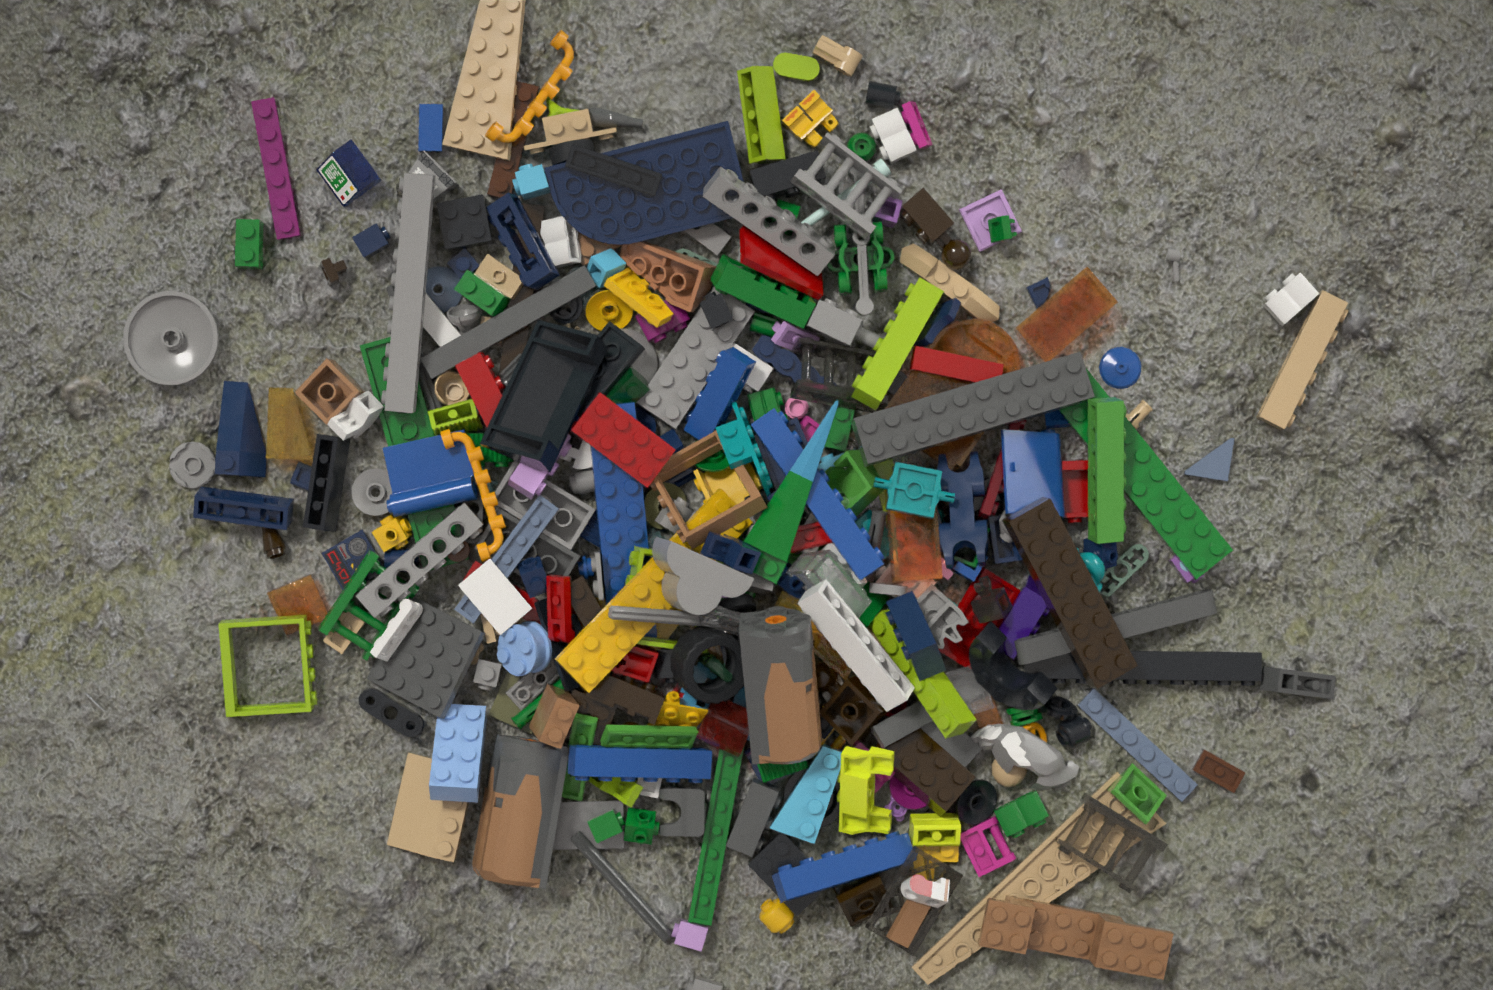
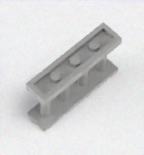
M827 132L820 141L825 148L807 171L799 169L790 182L866 239L876 227L872 224L873 217L887 198L891 196L893 199H896L903 190L894 179L885 177L843 145V141L838 136L830 135ZM835 153L844 162L827 185L822 186L816 181L815 176L831 154ZM851 167H853L863 176L847 198L841 200L834 195V190ZM873 182L882 191L867 211L860 215L853 209V204L868 184Z

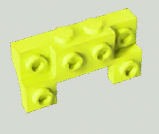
M848 746L844 748L841 753V769L837 778L838 783H840V789L837 794V802L840 803L839 832L851 835L864 832L889 834L892 824V810L874 806L875 774L891 776L894 771V751L873 746L869 751Z

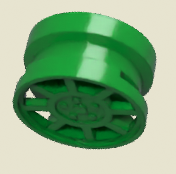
M1006 709L1007 714L1012 719L1010 724L1014 726H1021L1043 719L1042 713L1038 709Z

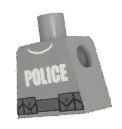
M425 151L421 153L408 172L436 175L433 203L458 185Z

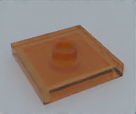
M312 574L267 592L277 616L307 615V621H311L313 625L323 621L328 613V609ZM299 624L282 625L286 636L299 631Z

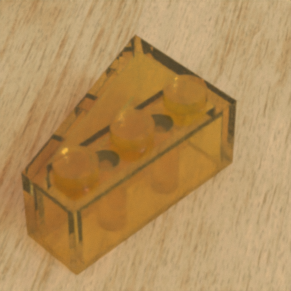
M269 387L266 458L272 460L313 461L314 451L310 435L306 427L299 397L293 388Z

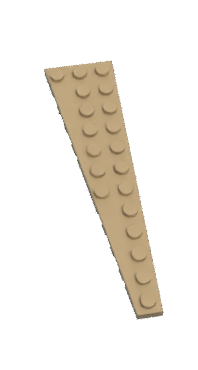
M526 0L479 1L442 145L510 161L512 142L502 143L497 139L491 142L485 137V134L496 121L504 127L503 133L508 134L512 132V121L515 115L514 100L515 95H517L516 80L520 64L519 55L521 53Z
M1116 771L916 961L911 968L929 985L982 948V946L978 945L988 898L1005 901L1007 895L1050 903L1166 823L1155 812L1150 821L1145 825L1107 790L1120 776Z

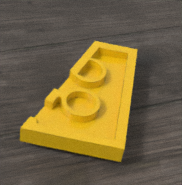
M630 267L607 278L604 286L614 296L619 297L628 304L632 310L643 316L648 323L658 328L671 320L673 312L659 295L651 293L648 289L649 283L645 279H640Z

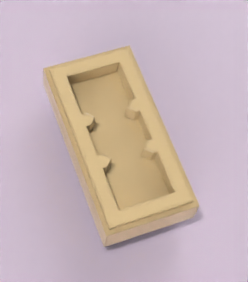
M490 254L485 256L475 272L479 277L513 300L523 286L516 272Z

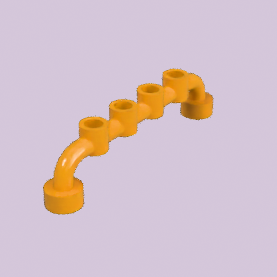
M560 30L550 42V45L556 50L560 48L564 50L565 56L554 69L549 80L542 86L539 94L530 103L527 111L515 124L511 133H503L504 127L497 121L491 125L485 134V137L491 142L497 139L502 143H511L516 141L521 134L527 136L534 127L530 121L534 116L539 118L547 107L543 103L547 97L552 100L559 92L560 88L556 86L559 80L566 81L573 70L569 66L574 59V50L567 41L569 35L564 31Z
M450 429L440 431L445 449L455 447L454 442L460 441L465 445L494 535V541L491 545L487 546L486 542L476 544L481 561L486 562L488 559H491L490 555L497 552L502 546L504 540L502 529L506 528L502 514L497 515L494 507L499 505L495 491L489 492L487 484L491 483L488 469L482 470L480 461L484 460L481 447L475 448L473 440L466 433H451Z

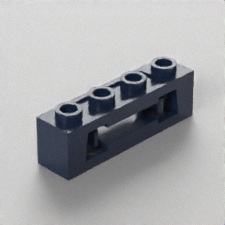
M508 192L486 207L489 213L488 219L497 228L500 234L498 238L502 245L507 247L510 253L509 259L521 273L519 278L525 287L538 290L560 276L517 195ZM509 224L512 226L516 225L529 252L535 254L537 259L534 257L529 258L514 229L510 228Z
M201 486L194 496L193 518L287 530L293 520L294 499Z

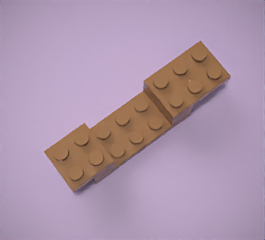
M1006 895L1005 901L993 898L987 899L978 945L1020 954H1026L1027 949L1081 958L1090 960L1093 966L1097 968L1164 980L1174 934L1171 931L1128 924L1120 916Z

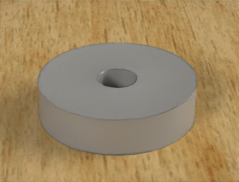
M870 583L869 586L870 593L903 595L907 593L908 586Z

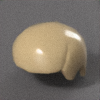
M446 371L438 376L435 382V395L440 403L447 406L468 400L470 394L459 373Z
M996 759L992 763V776L998 784L1004 787L1017 786L1024 780L1028 771L1026 768L1014 765L1007 774L997 763Z

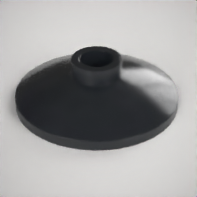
M983 779L972 781L957 799L956 811L959 818L970 825H976L985 821L992 814L997 803L995 787Z

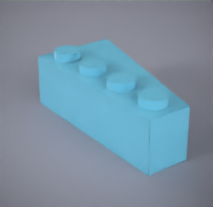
M825 744L821 746L820 751L815 755L781 810L772 821L770 829L815 844L841 769L842 750Z

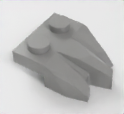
M931 584L917 599V602L938 648L943 649L945 646L943 639L945 637L954 643L963 640L956 630V625L964 626L969 622L963 612Z

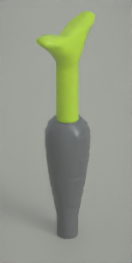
M550 98L546 99L549 114L546 117L579 111L563 108ZM594 107L589 109L591 124L594 127L642 128L643 119L629 117L602 108Z

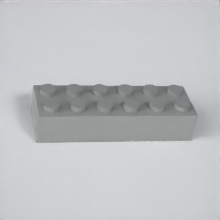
M715 287L710 292L712 293L715 291L716 295L720 294L718 291L715 290ZM722 294L732 315L733 321L711 330L700 307L648 384L650 390L636 402L675 430H677L696 402L698 394L707 385L706 378L717 365L716 358L722 350L731 348L755 314L754 310L730 294Z

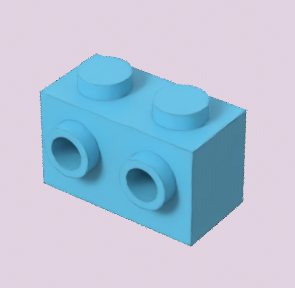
M526 164L519 167V171L515 172L516 179L512 180L517 195H522L524 201L551 193L542 164L534 167L532 164Z

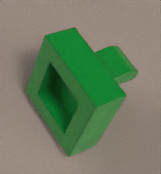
M1009 215L988 219L991 243L1009 240L1017 235V232H1011L1010 224L1015 223V220L1009 219Z

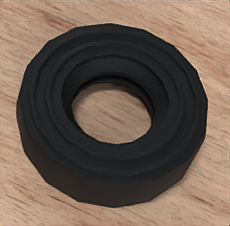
M742 594L733 598L727 597L719 602L714 609V614L718 615V622L720 624L736 623L740 621V613L755 612L756 603L750 594Z

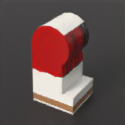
M916 874L901 884V892L909 900L939 908L948 902L950 880L940 878L933 882L926 880L920 874Z

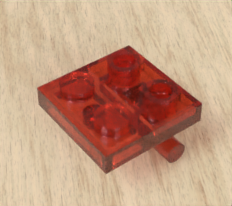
M729 700L719 704L710 703L708 713L703 718L695 738L739 757L749 735L747 708Z

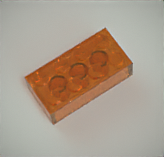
M1086 267L1014 329V332L1041 363L1047 362L1060 353L1118 301L1093 272Z
M885 489V502L887 505L888 494L887 489ZM937 505L933 519L886 510L892 584L940 581L943 577Z

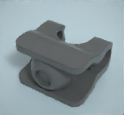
M666 787L659 789L660 799L674 801L681 808L679 820L660 825L659 834L661 836H702L705 831L707 817L705 790L701 787Z

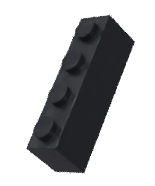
M317 434L303 528L336 532L350 445L349 438L343 441L340 437Z

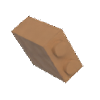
M547 683L529 728L540 742L561 749L580 705L569 691L565 692L563 689Z

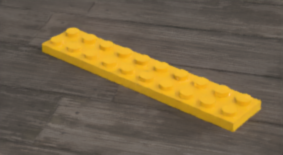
M719 488L685 524L689 531L736 504ZM748 518L720 535L726 534L738 539L753 522ZM677 532L669 539V541L701 554L700 552L704 545L703 543L691 549L688 542L682 543ZM653 557L555 658L565 671L588 693L599 684L656 624L652 622L612 620L608 617L609 607L625 606L669 610L672 607L665 600L662 593V580L665 572L656 565Z

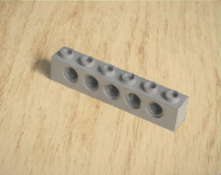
M720 166L703 189V197L815 275L818 276L835 256V246L831 239L826 236L821 237L811 225L797 220L791 211L778 207L771 197H764L758 193L752 184L748 182L745 184L738 179L737 174L732 170H725ZM735 190L738 194L730 196L726 192ZM753 203L757 208L749 209L746 205ZM774 217L776 221L770 223L765 218ZM787 230H792L795 232V234L792 236H788L784 232ZM810 243L815 247L807 249L803 245Z
M463 502L358 592L356 597L374 618L378 614L383 617L392 609L390 606L392 602L396 599L400 602L410 594L408 589L413 584L419 586L428 578L427 572L432 568L438 570L447 562L444 558L451 552L453 555L458 553L464 547L462 542L468 537L474 539L483 531L480 528L483 522L466 502ZM454 524H461L465 531L463 535L456 537L452 535L451 527ZM435 540H443L446 543V549L442 552L435 551L432 547ZM418 555H424L428 559V564L423 568L416 566L414 562ZM399 571H407L410 575V580L406 583L399 582L396 578V574ZM388 586L392 590V595L386 599L380 597L378 593L380 587Z

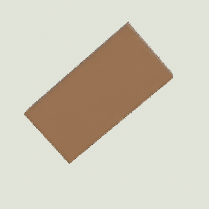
M906 899L886 937L908 948L931 906Z

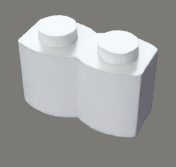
M898 108L872 119L873 125L869 126L874 139L879 138L882 144L879 150L884 161L888 159L890 164L917 152Z
M563 216L542 221L540 235L555 267L559 268L581 263V249L577 240L578 231Z
M1292 273L1282 282L1284 287L1279 292L1274 289L1265 297L1267 302L1263 305L1264 308L1281 326L1286 324L1319 294L1301 273L1297 276Z

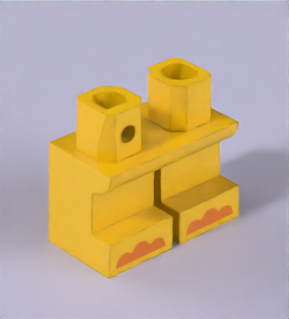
M815 90L799 103V107L796 106L782 120V124L800 142L805 141L813 148L822 140V137L815 131L820 125L829 133L839 125L836 118L832 115L833 110L827 106Z

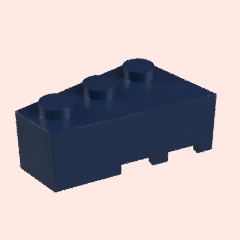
M913 591L887 601L889 611L885 612L890 625L895 624L896 629L893 631L898 643L903 642L904 646L901 649L906 661L911 660L919 681L946 671L937 643Z

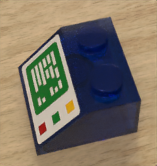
M352 139L332 152L316 169L344 208L382 181Z

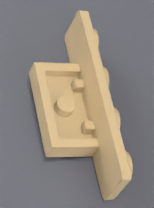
M588 109L544 117L542 121L546 141L525 145L524 150H530V154L544 152L543 147L555 146L567 141L590 140V137L599 136V140L613 138V133L617 132V129L615 127L593 132Z

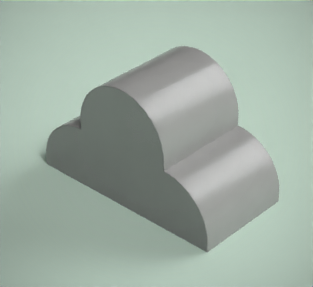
M656 537L652 547L653 559L656 565L665 572L662 580V593L665 600L674 608L694 615L707 614L716 608L722 596L729 598L738 597L744 594L754 581V578L677 543L660 537Z

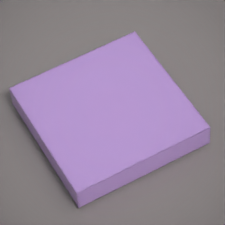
M1002 189L959 209L979 252L1000 243H991L988 219L1009 215V219L1015 220V223L1010 224L1011 232H1017V234L1022 232Z

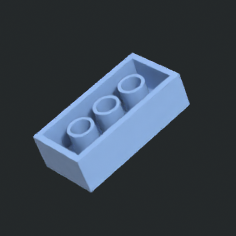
M451 704L444 719L437 716L429 780L430 800L478 803L487 724L486 706Z

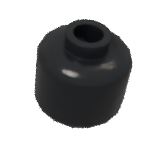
M1076 715L1072 720L1065 719L1057 725L1056 737L1063 747L1076 749L1089 741L1092 725L1086 717L1082 718Z

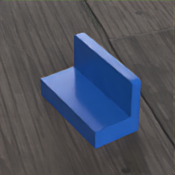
M956 561L954 569L951 570L968 581L974 582L983 566H979L977 563L976 568L971 569L963 563Z

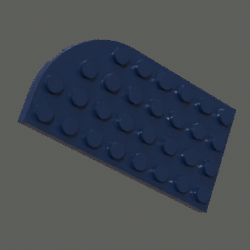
M728 121L602 153L662 173L656 196L565 167L566 162L544 168L553 201L567 222L578 232L591 239L617 245L641 242L733 218L703 197V189L720 166L725 170H732L737 174L738 179L743 181ZM735 190L726 192L730 196L738 194Z

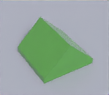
M1133 763L1107 789L1145 825L1150 821L1167 796Z

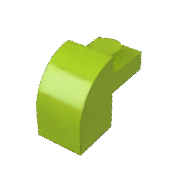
M589 777L588 780L600 790L613 795L631 808L644 788L636 780L633 782L621 781V777H612V781H600L598 777Z

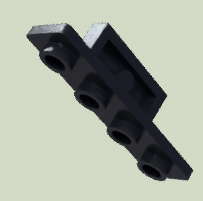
M547 598L535 602L534 605L541 625L548 633ZM575 613L571 615V623L576 637L582 631V628ZM551 641L552 656L564 691L567 692L580 687L555 660L569 643Z

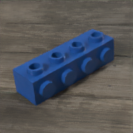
M735 347L722 350L716 358L717 365L706 378L707 385L705 389L698 394L694 410H691L685 421L687 424L684 431L698 440L716 431V427L725 424L733 409L732 402L737 401L756 364L755 360Z

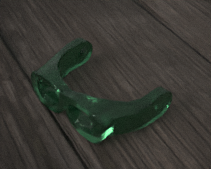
M707 651V653H704L699 658V662L713 674L719 676L725 682L732 680V674L713 654Z

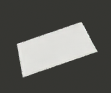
M488 559L458 585L500 635L532 609L491 559Z

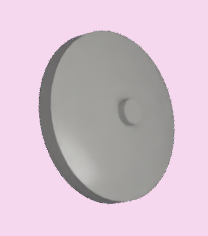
M163 291L146 297L132 310L124 327V349L133 368L146 379L161 385H182L197 379L211 366L218 351L219 330L213 314L200 300L183 292Z

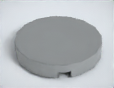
M183 443L175 448L170 456V474L183 487L193 489L203 487L215 475L216 457L212 450L203 443Z

